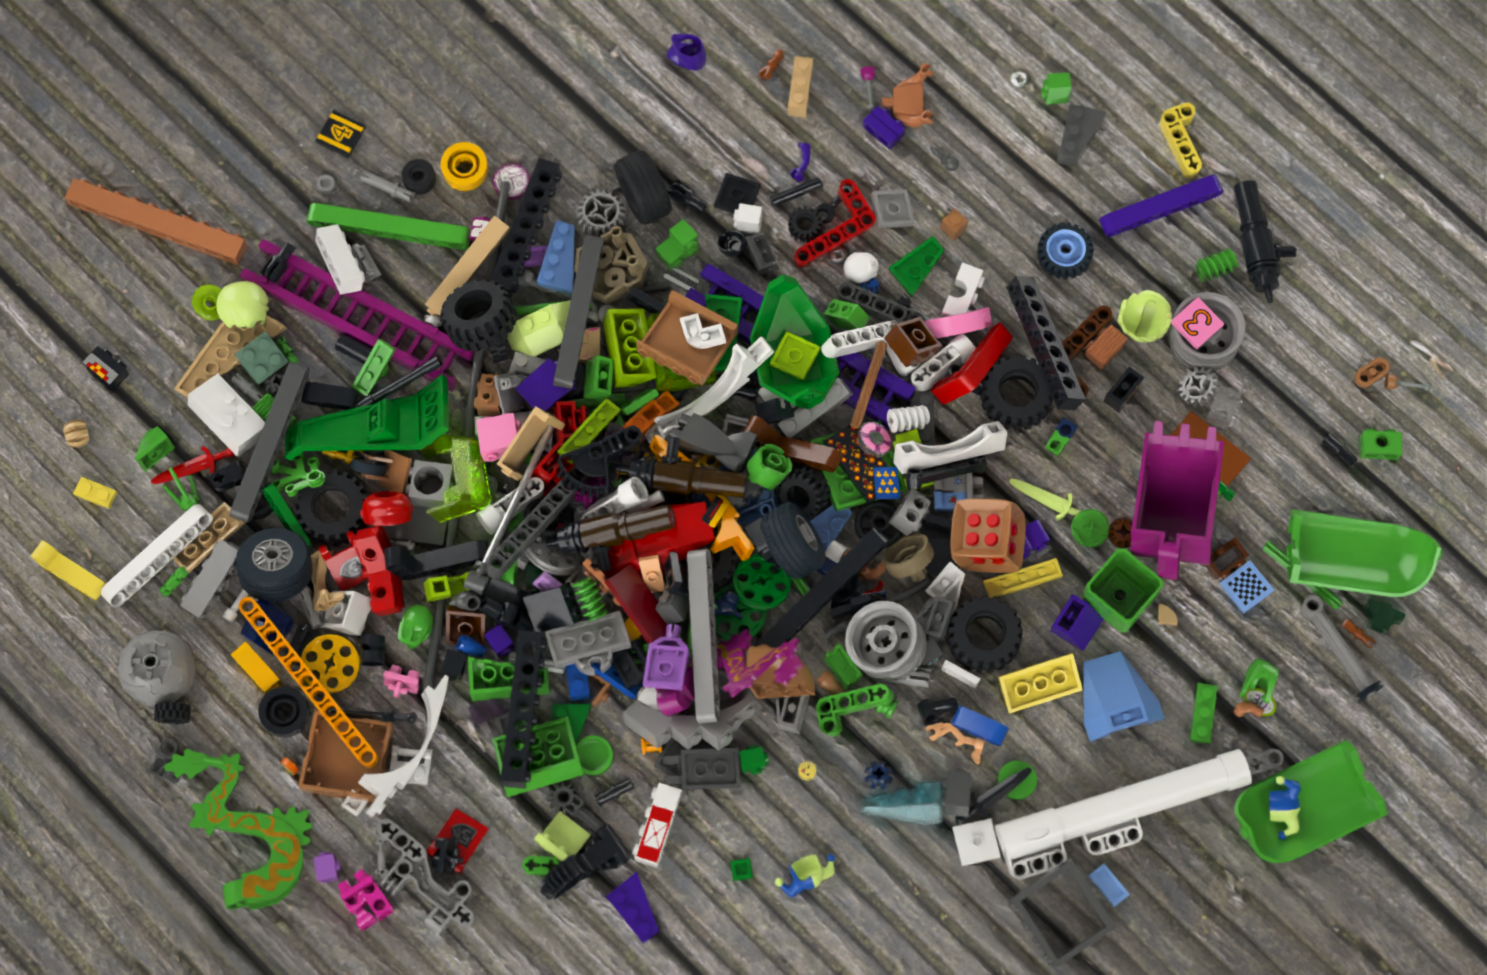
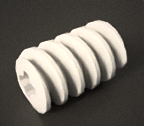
M924 405L894 408L892 410L889 409L887 412V422L892 433L897 432V430L899 432L915 430L917 428L922 430L930 420L928 408Z

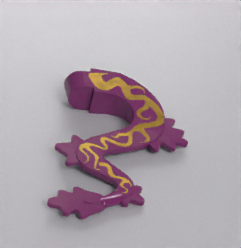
M748 629L740 635L733 634L727 642L720 641L716 645L718 669L725 667L728 680L730 681L723 687L724 691L730 690L729 694L731 697H734L744 688L752 687L753 681L760 677L781 657H786V659L774 672L776 676L775 681L787 685L791 678L798 675L797 669L803 666L795 654L799 649L797 647L799 640L796 638L789 643L784 642L780 647L772 650L749 668L746 665L744 651L751 647L749 641L753 637ZM693 656L691 664L686 666L683 690L655 688L657 691L656 700L658 707L663 715L667 717L687 709L691 701L695 700Z

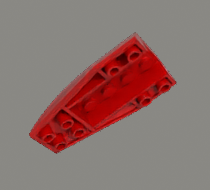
M706 502L671 505L676 518L675 529L646 535L645 538L633 541L625 540L622 545L611 547L612 550L608 551L612 570L602 572L607 577V580L630 564H632L643 580L639 558L653 555L659 556L662 573H664V564L669 552H676L678 561L681 562L687 558L688 551L699 550L716 539L713 527L702 521V517L708 510Z

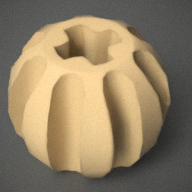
M71 420L64 425L63 431L68 446L79 448L89 442L90 438L84 421Z

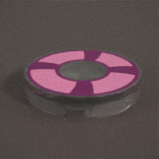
M870 421L864 423L858 429L857 442L865 453L876 455L875 457L880 458L884 457L892 449V437L882 425Z

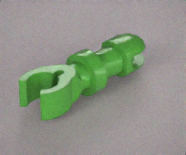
M281 336L283 342L277 338V344L289 361L288 364L291 361L299 364L297 358L293 355V349L289 348L285 337Z

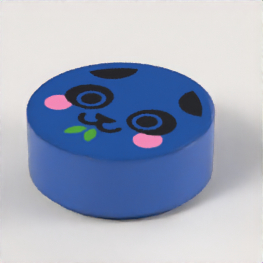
M871 278L866 282L860 283V288L877 294L879 283L875 278Z

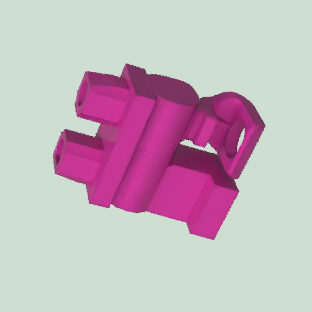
M361 869L354 874L358 884L351 887L349 882L345 880L338 884V888L341 893V899L351 915H356L357 926L363 932L377 922L372 914L365 911V905L369 904L379 921L395 912V910L374 879Z

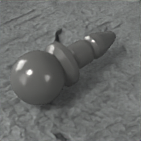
M930 147L931 152L941 160V164L945 165L948 171L958 169L959 161L956 157H951L949 153L944 154L936 147Z

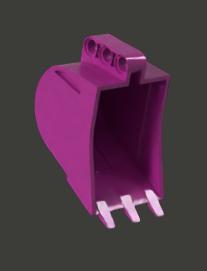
M1158 420L1155 421L1153 433L1145 432L1131 528V554L1137 557L1158 559V576L1160 578L1177 580L1180 562L1210 565L1212 534L1224 441L1216 440V427H1208L1206 439L1190 438V425L1185 423L1181 425L1180 436L1164 435L1163 421Z

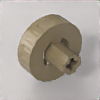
M910 534L898 539L896 543L888 547L883 553L882 561L891 576L895 578L910 576L913 582L921 581L926 577L927 571L925 567L932 561L934 550L925 535Z

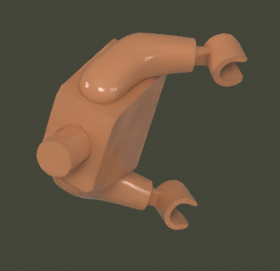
M923 64L919 72L893 88L892 98H882V109H893V118L900 120L905 126L918 128L926 123H933L930 117L934 116V114L929 110L923 112L922 83L927 76L933 75V71L928 70L932 65Z

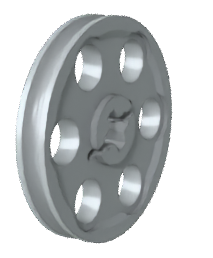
M541 536L535 540L540 544L533 542L525 551L526 556L534 565L555 575H570L577 570L581 562V554L573 552L563 553L560 546L547 547L546 542L550 538Z

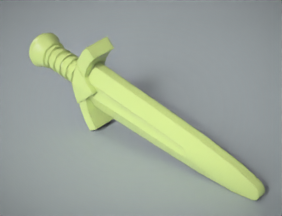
M1010 479L1009 481L1020 492L1060 513L1056 515V521L1063 519L1068 513L1075 517L1080 512L1071 507L1072 493L1067 494L1068 500L1026 482L1016 479Z

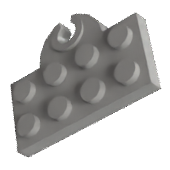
M620 611L606 614L592 621L585 620L545 631V637L555 669L575 664L579 671L590 676H595L594 668L591 667L592 663L599 662L601 664L600 670L603 674L612 664L613 652L631 648Z

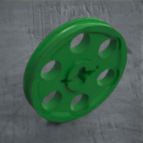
M753 555L749 559L741 561L736 567L732 586L734 593L739 597L741 603L751 609L765 611L778 607L786 600L791 587V577L781 567L778 568L780 570L778 574H772L769 568L773 567V564L765 562L764 558L759 555ZM753 562H758L761 565V568L755 570L750 566V564ZM740 574H744L748 577V580L741 582L737 577ZM762 580V582H765V585L762 586L758 581ZM778 583H782L785 585L786 589L783 591H779L776 589L775 585ZM746 591H751L754 594V597L751 599H747L744 597L743 593ZM768 595L772 597L773 601L765 603L762 598Z
M725 586L714 594V602L717 599H721V596L726 591H733V586ZM746 591L743 593L744 597L747 594H751L754 596V594L751 591ZM738 600L736 609L738 612L742 611L740 613L743 616L741 620L729 615L715 616L716 634L720 638L729 641L733 634L740 635L738 629L741 626L747 627L750 635L754 638L764 626L766 610L751 609ZM753 612H759L762 618L759 621H753L750 616ZM727 623L730 626V630L725 633L721 632L719 625Z

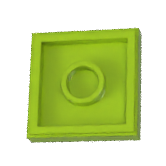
M786 331L769 364L786 374L804 381L821 347Z

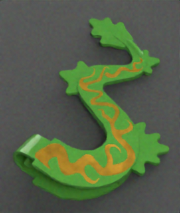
M189 749L184 750V756L173 754L172 761L165 764L164 769L165 771L173 772L176 778L187 774L188 778L192 779L209 766L221 769L224 773V779L207 795L202 804H192V809L196 813L189 823L190 828H204L208 836H211L216 828L222 831L257 836L265 840L270 846L271 856L266 865L258 870L241 874L242 879L223 885L225 908L232 910L249 906L250 911L279 903L292 891L302 873L303 851L301 846L308 845L311 842L303 834L312 828L311 823L305 822L309 811L304 810L296 813V808L293 806L290 807L285 815L282 814L279 808H274L272 815L228 811L225 808V804L238 782V772L244 770V767L239 765L240 754L237 753L232 757L223 754L221 758Z

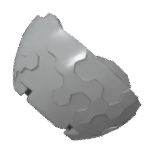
M155 630L134 637L125 646L118 662V677L123 690L132 698L146 705V707H155L156 703L174 702L185 696L194 683L197 666L191 647L174 633ZM148 658H156V663L153 666H146Z

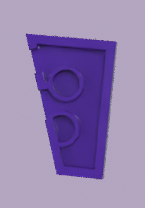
M635 872L609 893L606 898L644 944L657 934L659 930L638 873Z

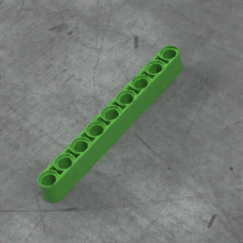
M319 203L310 204L306 221L307 224L315 227L338 224L341 231L460 250H468L470 245L469 236L471 229L468 227Z

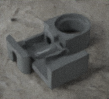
M166 739L161 742L155 752L158 755L150 768H146V772L158 779L162 777L160 776L162 774L164 775L163 778L176 785L179 778H176L173 772H168L164 769V765L172 761V755L177 752L175 741ZM165 743L174 745V751L171 754L163 752L162 747Z

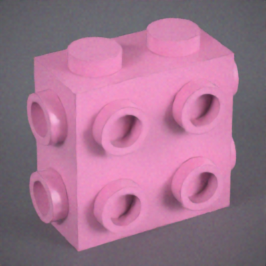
M504 413L499 416L484 417L476 420L480 453L483 461L492 462L500 459L520 430V420H516L514 413Z

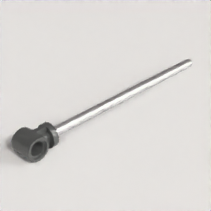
M548 425L483 561L475 562L474 567L476 571L470 570L465 580L464 588L483 595L489 582V577L486 576L488 559L497 550L554 430L553 426Z

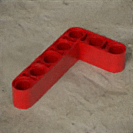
M843 180L838 188V195L852 218L798 248L793 258L796 266L805 267L873 227L876 221L875 214L853 180ZM849 186L852 192L846 193L842 187ZM859 202L861 204V208H854L852 203ZM862 218H869L871 223L864 224ZM846 227H853L855 233H848ZM830 236H837L839 242H832ZM814 245H821L823 247V251H816L814 249ZM798 254H805L807 256V260H800L798 258Z
M1001 322L997 323L989 330L960 371L938 381L931 387L930 391L944 405L973 391L1013 339L1012 334Z

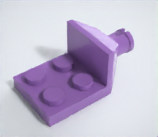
M672 624L667 625L665 637H660L649 644L643 687L683 690L686 666L691 664L688 647L680 638L682 628L679 625L674 624V630L672 629Z

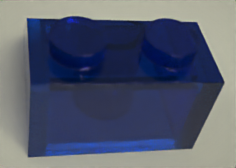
M258 600V605L281 634L286 637L295 625L293 619L270 603ZM260 618L256 623L257 626H263L265 619ZM246 619L241 634L273 655L271 649ZM277 633L270 634L268 641H274L277 638Z

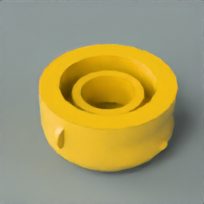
M460 142L453 144L443 153L440 163L441 171L445 181L452 189L471 191L481 186L488 174V163L484 152L478 145L470 142ZM463 163L473 165L472 170L468 173H460L456 169Z

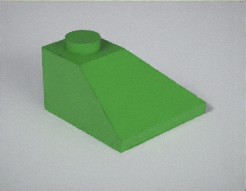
M157 426L145 433L135 459L146 472L175 449L167 435Z

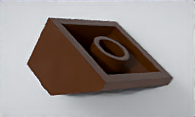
M448 603L446 610V644L456 645L461 635H468L485 646L486 614L478 609L469 611L449 605Z

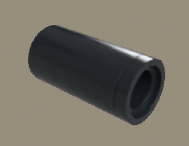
M345 333L340 335L335 344V350L362 364H365L373 349Z

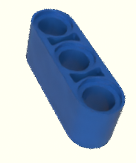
M963 706L958 707L951 721V724L958 729L999 747L1009 731V728Z

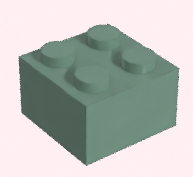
M266 331L234 354L256 385H259L289 362Z

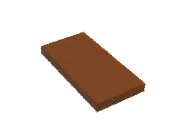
M1190 411L1171 433L1173 436H1180L1181 425L1185 423L1190 425V438L1206 439L1210 425ZM1216 431V440L1224 441L1220 481L1229 486L1251 458Z

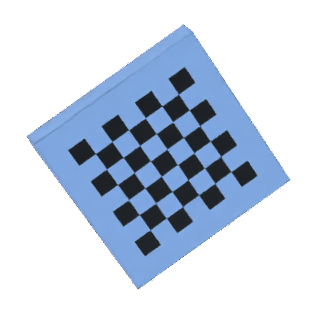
M1251 560L1219 583L1243 614L1275 591Z

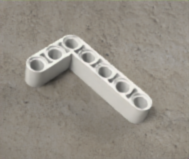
M892 320L833 334L822 345V353L828 358H835L876 348L879 341L887 343L884 339L885 336L899 322ZM887 343L886 351L897 372L901 376H909L920 363L905 367Z

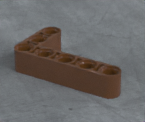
M1108 306L1098 307L1062 342L1066 353L1069 355L1070 362L1091 340L1097 337V334L1103 327L1106 328L1112 317V310ZM1104 314L1107 319H1101L1098 315ZM1092 327L1094 331L1088 332L1085 328ZM1078 339L1082 344L1076 345L1072 340ZM1076 375L1086 398L1089 390L1088 386Z
M755 415L750 417L743 431L757 434L756 446L758 448L766 444L778 446L784 451L783 455L786 459L789 457L793 464L834 473L843 457V453L835 448L780 436L766 421Z

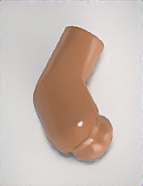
M881 561L874 569L865 567L860 572V576L865 580H877L887 569Z
M1246 701L1235 706L1234 714L1237 717H1242L1250 712L1260 718L1264 709L1251 701Z

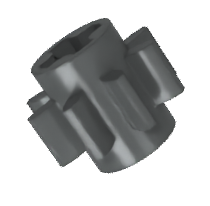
M272 374L271 379H266L265 385L267 386L265 391L269 392L272 397H276L283 379L282 374Z

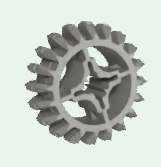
M606 188L603 190V193H600V189H597L595 194L590 190V196L584 195V201L580 200V206L576 208L578 224L583 226V231H588L590 236L595 233V236L599 237L600 234L609 232L614 226H623V220H626L624 213L627 211L623 207L624 201H620L619 195L614 196L613 191L607 194ZM594 205V210L589 215H586L588 209ZM598 209L600 210V212L604 213V217L603 215H600ZM613 212H616L614 219L609 222L608 218L613 215Z

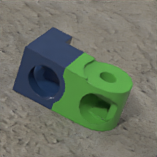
M1063 417L1045 449L1059 456L1066 444L1069 443L1072 436L1076 433L1078 426Z

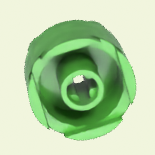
M766 444L761 446L747 463L749 480L769 490H774L792 470L790 458L786 459L783 455L784 451L776 445Z

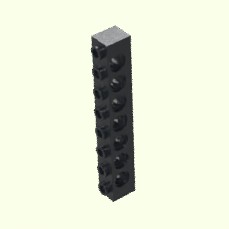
M538 158L490 281L498 282V284L504 286L510 298L518 290L519 277H523L525 272L524 264L531 257V246L537 242V231L542 229L544 213H548L550 198H554L556 193L555 185L557 182H560L562 177L560 164ZM535 211V212H537V213H535V214H530L529 212ZM530 227V229L524 230L523 228ZM518 243H524V245H522V246H518V245H516V244H518ZM511 259H518L515 262L510 261ZM507 274L512 275L509 278L504 277Z
M1015 276L1006 288L1056 407L1063 410H1076L1086 398L1034 277Z
M519 630L500 779L502 787L526 789L527 782L530 783L531 770H528L529 763L533 762L531 744H535L536 738L533 726L537 725L538 713H535L536 706L539 707L540 695H537L538 688L542 687L540 669H544L545 663L542 651H546L547 639H544L542 632ZM530 650L536 651L533 656L526 655ZM527 669L534 670L533 673L529 675L524 673ZM526 687L531 688L529 693H523L522 690ZM523 706L529 707V710L526 712L519 711ZM520 725L527 726L524 731L517 730ZM517 744L525 745V747L521 750L515 749V746ZM515 763L523 764L519 769L512 768Z

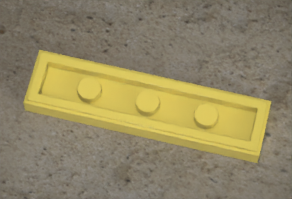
M1057 558L1022 568L1017 572H1010L983 580V584L988 598L993 599L994 596H1004L1062 578L1063 574Z

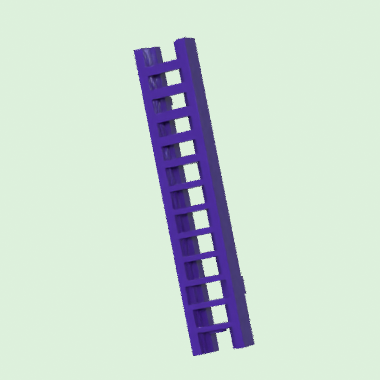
M707 263L700 273L702 279L713 285L707 294L718 295L720 290L729 294L728 296L742 297V303L745 305L741 309L738 338L751 346L750 335L754 324L752 325L745 319L752 309L759 312L764 296ZM690 288L685 297L706 307L705 296ZM857 352L836 357L840 361L838 365L840 373L837 378H840L839 376L846 365L857 371L850 382L843 379L853 393L844 402L853 408H856L861 390L855 386L862 375L867 376L872 361ZM880 366L871 395L878 385L889 392L882 402L870 396L865 415L875 421H881L883 426L890 429L887 422V412L889 409L892 410L889 405L894 399L893 395L895 394L908 402L914 396L916 388Z

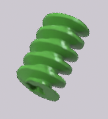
M1226 249L1225 252L1221 251L1218 255L1213 254L1211 258L1208 256L1204 260L1199 259L1196 264V271L1202 283H1205L1206 276L1211 281L1212 274L1219 278L1220 271L1223 275H1226V269L1232 273L1233 266L1238 269V262L1234 252Z
M592 577L580 580L572 585V588H579L574 594L581 595L577 601L584 602L580 609H587L583 614V617H590L587 621L598 619L608 612L607 609H601L605 606V603L599 601L602 599V595L596 594L600 589L593 587L597 582L596 580H590Z

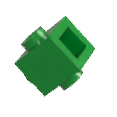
M752 745L746 747V750L739 751L743 774L751 773V775L763 773L762 770H766V764H769L767 752H763L762 747Z

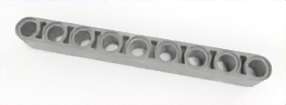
M709 549L688 551L687 564L695 710L697 722L701 724L719 722L720 700L711 553Z

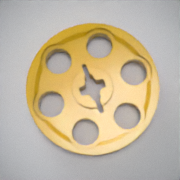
M328 634L313 639L305 647L301 655V659L311 671H318L320 673L318 680L329 694L338 693L348 688L355 681L359 672V656L355 647L350 641L338 635ZM325 640L333 642V647L330 650L322 648V643ZM343 647L351 649V654L348 657L340 655V650ZM315 652L317 654L316 661H307V654ZM333 657L335 666H331L327 671V664L325 662H329ZM344 667H353L354 673L351 676H345L342 672ZM309 678L305 680L309 686L313 682ZM330 678H336L338 685L335 688H330L327 686V681Z

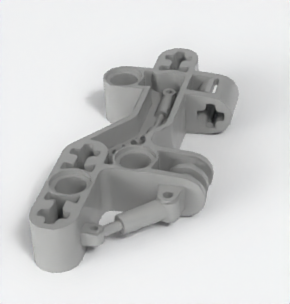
M389 819L381 820L377 825L378 833L381 835L377 840L379 844V852H377L378 874L383 878L379 887H385V891L387 893L391 892V897L394 898L408 882H415L416 889L420 895L435 906L424 924L439 936L447 930L453 921L463 929L472 928L476 923V918L472 911L465 906L473 896L471 885L467 881L461 880L447 892L434 881L425 848ZM385 826L390 827L392 832L395 833L394 836L387 831L385 832L383 828ZM406 837L407 843L404 846H398V840ZM386 841L402 853L401 858L390 871L386 868V853L383 851V845ZM411 847L417 852L420 851L422 855L415 857L414 853L410 850ZM403 865L410 867L407 874L400 873V868ZM395 874L402 879L400 883H398L397 878H392ZM461 887H468L469 890L466 895L461 896L458 894V890ZM459 912L466 917L469 915L470 921L463 922V919L458 915Z

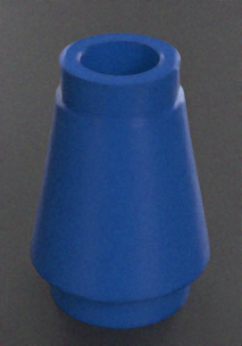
M461 635L456 644V650L467 655L482 658L486 652L485 646L468 635Z

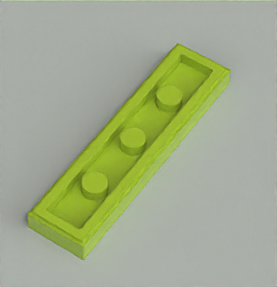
M606 397L561 446L557 453L562 455L591 444L619 414L621 409Z

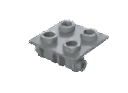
M515 371L494 376L495 388L499 396V405L503 414L524 409L522 396L515 389L527 378L524 374L516 375Z

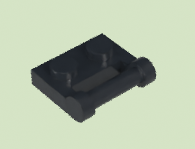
M639 639L630 642L631 648L612 653V664L628 690L641 683L644 679L645 670L640 672L630 655V652L635 650L643 666H646L647 655L642 649V643Z

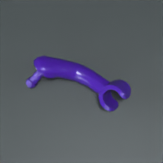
M799 142L797 144L798 147H801L802 162L799 168H794L790 172L791 177L797 181L804 179L803 173L810 162V144L808 142L803 144Z

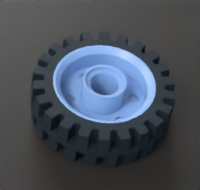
M1062 222L1058 226L1056 224L1052 225L1051 228L1046 229L1045 233L1042 234L1038 244L1037 257L1040 266H1043V270L1045 272L1048 271L1050 276L1056 275L1057 279L1063 277V280H1067L1068 277L1073 279L1076 275H1082L1083 271L1085 272L1090 265L1094 251L1093 241L1090 239L1088 232L1085 233V229L1078 228L1079 225L1075 224L1072 226L1069 222L1064 225ZM1065 248L1068 249L1070 252L1063 253L1061 249Z

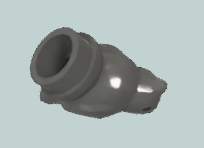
M465 590L452 596L449 605L474 611L479 608L482 595L471 590Z

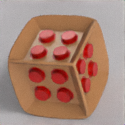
M958 500L954 507L950 542L952 559L962 569L974 572L1010 573L1020 571L1023 562L1026 532L1023 511L1016 503L1007 500Z

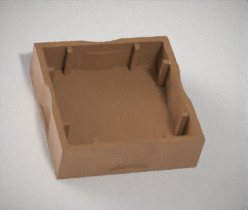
M315 710L309 734V747L303 761L298 788L303 792L344 799L349 797L373 803L377 796L362 787L358 782L364 774H383L386 772L395 727L389 722L365 718H349L378 755L377 765L373 768H366L359 762L321 712ZM328 712L329 717H333L336 715L335 713ZM343 723L340 726V732L347 731L349 724ZM355 738L352 741V747H358L361 739ZM371 753L364 756V762L366 763L373 759V754Z

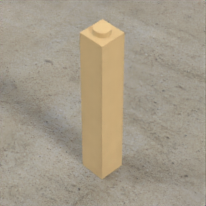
M494 215L425 303L428 307L427 312L434 317L436 315L440 316L444 301H447V296L452 294L457 287H462L464 283H470L509 233L510 227Z

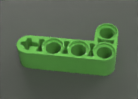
M877 684L823 697L816 704L819 727L823 733L836 737L842 731L841 715L887 705L893 701L894 692L886 685ZM867 694V701L865 703H862V696ZM849 699V705L843 708L844 700ZM830 703V710L828 712H825V705ZM833 722L834 728L828 731V725Z

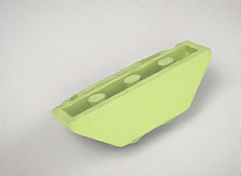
M571 301L548 305L517 320L515 326H513V331L511 334L508 333L507 337L512 350L536 357L561 345Z

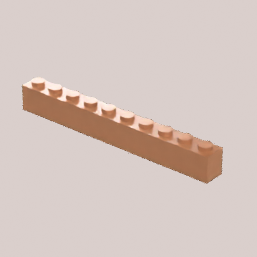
M74 178L64 197L71 206L236 265L240 264L247 248L244 237L234 233L232 235L222 228H212L203 221L198 223L186 215L181 217L172 210H162L155 204L142 203L136 197H125L119 191H108L106 187L102 185L94 186L85 179L78 180Z

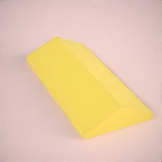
M1073 653L998 676L1001 694L1009 714L1083 690Z

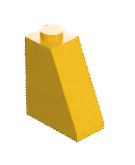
M246 641L231 654L238 665L265 694L283 684Z

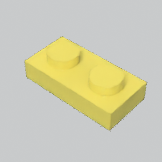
M81 477L73 494L110 509L118 492Z

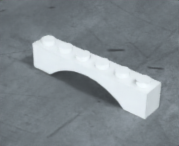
M999 421L982 424L966 437L945 445L927 446L915 441L896 444L893 463L901 474H904L909 469L921 470L1005 450L1007 431Z

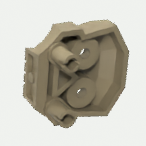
M614 226L609 232L599 236L604 238L592 298L605 304L615 302L626 292L629 293L632 286L636 289L642 288L644 276L647 270L650 269L632 234L623 233L619 226ZM582 247L576 249L574 267L576 274Z

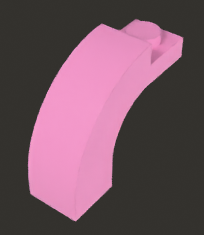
M989 307L924 321L936 338L963 334L993 326Z

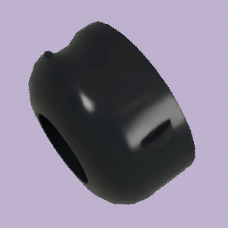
M282 686L264 694L259 704L258 714L262 725L269 733L277 737L287 738L302 733V730L309 721L310 708L305 697L299 691L291 687ZM283 705H290L293 707L291 718L285 721L278 720L276 718L277 710Z

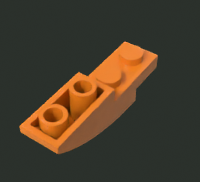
M666 390L658 398L652 399L641 408L621 429L629 426L638 427L642 433V440L645 437L644 434L656 424L654 419L658 416L672 413L679 407L680 403Z

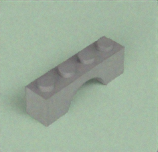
M837 378L822 403L809 410L800 407L793 412L795 417L783 420L778 425L788 438L796 439L808 430L818 418L842 404L853 393L843 379Z

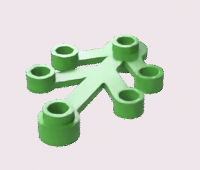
M303 453L293 459L297 469L281 465L278 458H276L271 470L273 475L278 473L289 475L286 478L277 479L271 483L278 492L282 491L284 486L287 485L285 492L289 497L295 496L298 490L308 486L312 488L320 487L326 480L325 474L318 469L320 461L316 456L310 457L307 461L311 472H305L304 463L306 462V457ZM301 479L304 480L296 484H290Z

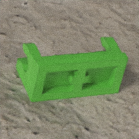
M840 643L834 647L833 651L825 654L823 660L845 690L862 679V673Z

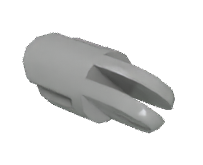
M918 667L907 678L893 683L929 688L931 677L929 674H931L932 669Z

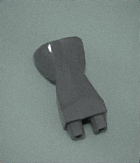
M682 413L678 420V425L683 427V430L681 431L673 427L669 433L670 437L680 438L679 450L713 455L727 469L737 473L742 471L750 459L757 440V434L752 432H741L727 437L713 423L695 413L692 416Z

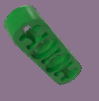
M270 484L263 488V495L284 528L301 536L307 543V546L311 548L312 545L309 538L276 487Z

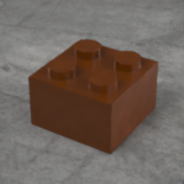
M921 317L895 324L884 338L905 367L928 361L942 347Z

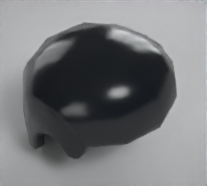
M726 230L722 236L718 235L716 241L720 252L727 257L740 255L747 245L743 233L737 230Z

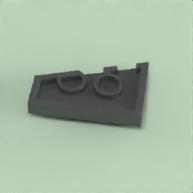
M915 392L910 407L924 405L928 408L930 414L929 423L925 424L924 429L920 430L917 428L921 443L927 446H935L934 395L932 392Z

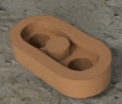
M1376 358L1359 369L1354 376L1356 385L1361 388H1368L1382 379L1389 372L1390 365L1388 361L1384 358ZM1376 367H1380L1382 371H1377ZM1361 377H1365L1367 381H1362Z

